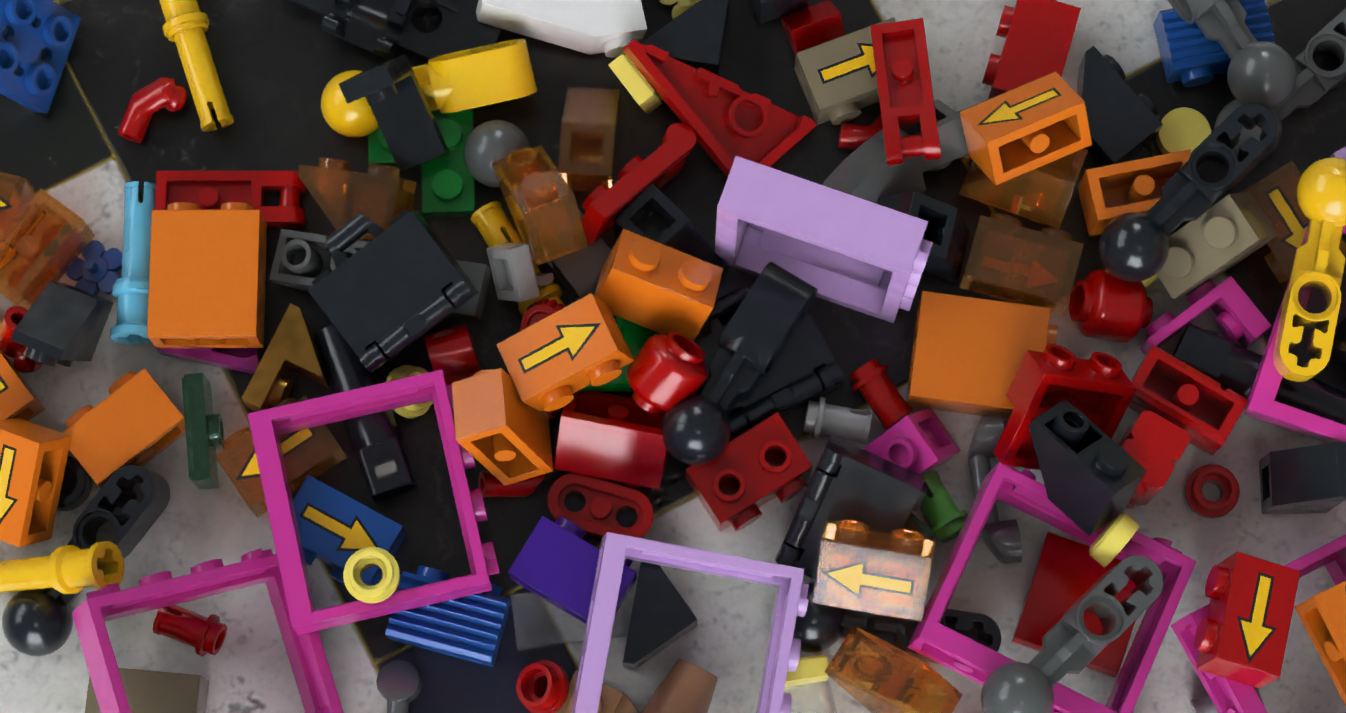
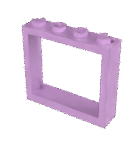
M735 156L717 206L715 253L725 266L759 277L766 265L772 261L817 288L816 297L893 324L899 308L909 311L933 242L923 239L928 224L926 220L739 156Z
M606 532L602 537L570 713H598L625 559L777 587L756 713H790L792 695L784 693L787 671H796L800 656L801 639L793 638L796 617L805 616L809 599H807L809 584L802 583L804 569Z

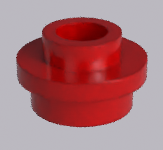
M1207 464L1197 468L1191 473L1185 484V498L1189 507L1196 514L1205 518L1214 519L1227 515L1234 509L1239 500L1240 488L1236 477L1231 471L1220 465ZM1207 483L1216 485L1220 490L1219 500H1207L1202 493L1203 485Z
M549 660L537 661L526 666L519 674L516 683L517 696L525 708L532 713H555L562 707L568 696V675L564 668L556 662ZM546 683H548V684H547V690H546V692H545V694H544L545 685H546Z

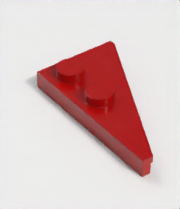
M634 39L622 48L623 52L678 119L694 130L697 137L696 141L727 178L735 156L770 167L817 126L813 119L805 115L799 117L771 104L772 100L764 96L743 91L738 84L701 67L696 69L668 56L669 52L652 44L644 45Z

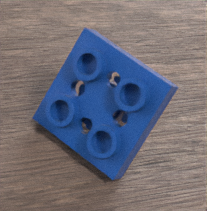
M0 0V94L32 112L48 114L81 17L52 0ZM42 49L45 50V58L43 61L41 60Z

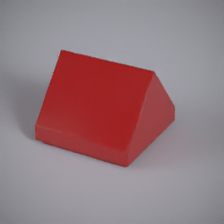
M830 0L781 17L782 25L795 56L798 52L846 35L841 13Z

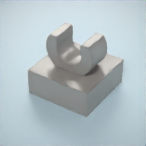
M501 243L486 248L498 300L523 302L539 297L538 286H545L554 280L553 273L541 272L535 274L532 261L537 255H543L548 252L545 245Z

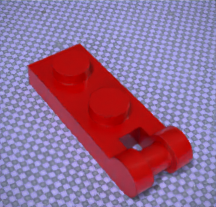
M923 18L870 25L888 166L904 164L903 158L924 155L925 161L941 159ZM921 124L922 134L900 136L899 126Z
M684 123L670 125L662 138V144L644 160L638 155L629 161L618 174V181L610 188L605 184L598 186L582 204V208L586 212L576 231L589 244L593 245L614 227V219L651 183L658 189H661L678 175L686 162V157L690 154L696 143L697 137L694 130Z
M156 171L155 210H167L168 204L176 202L193 203L198 205L200 210H221V205L224 203L242 202L252 205L253 210H260L267 223V227L286 230L302 229L305 227V210L300 208L301 193L306 192V174L299 171ZM265 191L280 193L279 206H264Z

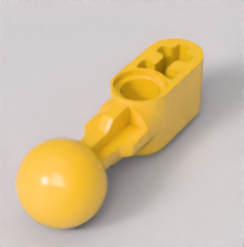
M512 39L434 57L428 60V64L412 67L430 110H440V113L468 110L522 98L537 92L526 39ZM348 70L337 74L327 83L321 96V111L325 121L334 131L347 137H363L379 128L366 98L363 97L347 104L339 86V83L363 72L360 70Z
M1329 157L1316 161L1303 172L1297 186L1298 204L1301 211L1310 220L1306 243L1296 249L1289 288L1284 296L1273 352V362L1279 374L1294 382L1307 381L1313 378L1325 368L1331 356L1341 304L1340 288L1346 258L1339 249L1343 227L1346 226V159ZM1304 287H1314L1320 290L1326 300L1325 310L1317 314L1304 310L1298 300L1299 290ZM1304 328H1315L1308 335L1306 352L1314 355V359H1310L1303 367L1298 366L1297 356L1289 353V349H1293L1300 343Z

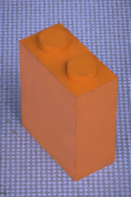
M186 202L168 204L167 210H152L147 337L156 348H264L267 223L260 210H253L252 205L242 202L224 203L221 205V210H200L198 205Z
M922 291L917 307L906 396L907 405L925 409L931 407L933 410L977 416L1001 414L1002 419L1009 420L1014 406L1006 394L1026 351L1044 352L1048 344L1056 345L1058 326L1049 324L1051 308Z

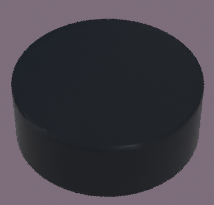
M71 456L67 457L57 507L58 511H71L80 507L88 499L92 489L90 475L79 461Z

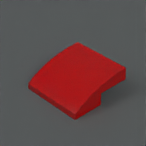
M1047 532L1030 587L1023 601L1012 642L1041 651L1043 649V636L1103 574L1120 563L1121 560L1114 558L1106 567H1103L1089 555L1090 552L1088 550L1090 546ZM1129 579L1128 584L1113 597L1119 602L1123 601L1132 594L1131 592L1136 585ZM1084 611L1083 620L1086 628L1091 633L1101 636L1103 628L1100 619L1095 614ZM1135 621L1117 639L1109 643L1086 668L1116 678Z

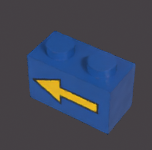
M307 475L293 500L306 564L311 566L315 558L332 566L334 569L330 577L345 585L343 579L344 567L353 553L365 547H379L395 557L408 535L402 525L310 475ZM375 566L367 568L362 575L363 583L370 586L378 584L382 579V570Z

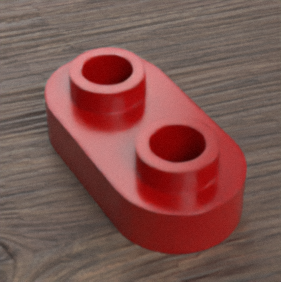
M569 473L558 478L552 484L548 493V507L553 519L556 521L558 516H562L586 531L587 535L602 539L606 532L644 539L653 526L654 514L649 499L640 491L588 475ZM578 494L585 499L586 503L582 510L572 512L565 507V501L570 495ZM625 509L634 511L637 515L636 523L631 527L619 525L616 518L620 511Z

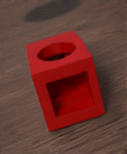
M467 323L424 335L433 371L443 370L447 385L472 377L476 372L483 370L473 335Z

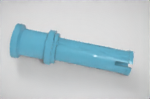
M139 181L128 182L124 185L121 278L117 279L112 286V295L117 298L116 326L110 329V339L127 345L153 344L147 337L151 214L152 210H155L156 185L150 182H144L142 203L138 202Z

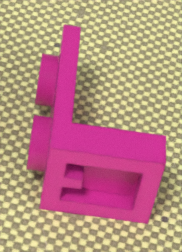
M1232 276L1218 286L1210 279L1186 298L1191 305L1188 309L1177 317L1171 311H1168L1144 330L1149 338L1140 350L1146 355L1153 345L1160 348L1183 331L1189 323L1192 324L1210 309L1217 315L1214 320L1220 332L1229 341L1234 343L1238 341L1246 349L1259 340L1272 325Z
M931 407L907 415L864 448V450L919 475L926 470L946 463L961 451Z

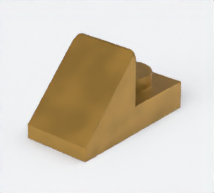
M291 303L241 398L246 406L254 412L270 409L274 406H283L293 386L294 380L289 377L292 371L329 388L307 319L300 307Z

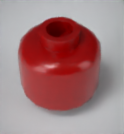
M1093 270L1084 280H1078L1074 285L1070 296L1069 314L1071 320L1077 323V328L1086 337L1128 343L1137 336L1141 328H1146L1149 325L1153 314V301L1150 297H1147L1145 285L1142 281H1124L1115 277L1109 271Z
M675 331L669 332L668 335L655 334L651 336L627 369V381L634 391L632 398L635 403L649 413L658 414L661 410L668 412L684 399L695 395L707 378V366L703 361L705 353L702 348L689 337Z

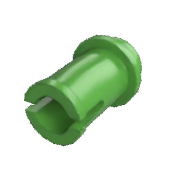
M937 471L923 476L926 478L925 482L931 490L933 497L930 498L926 492L919 507L931 525V529L936 537H938L942 544H945L958 537L968 513L966 510L959 511L940 480V475Z

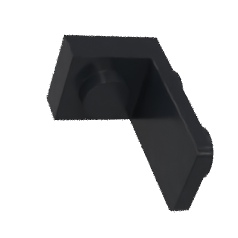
M406 53L339 83L347 104L363 97L366 98L399 170L405 171L447 152L446 143Z

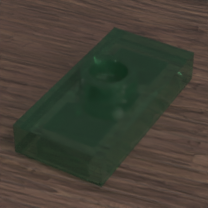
M203 373L185 374L184 378H182L189 479L200 490L219 488L216 446L224 445L222 417L220 413L213 414L211 383Z

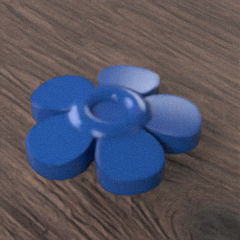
M98 240L88 241L83 245L81 251L85 261L77 257L71 258L66 264V275L71 280L78 281L75 287L97 295L100 288L103 293L110 295L112 294V286L120 278L114 272L122 269V252L117 248H110L105 251L104 245Z

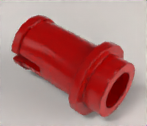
M874 358L854 371L849 377L854 383L851 387L852 391H860L885 430L908 415L913 409L907 405L885 373L889 367L886 364L881 366L877 359Z
M172 605L158 610L153 623V633L164 635L195 648V653L203 657L207 653L216 655L219 652L227 634V625L220 623V617L211 614L207 618L182 607Z

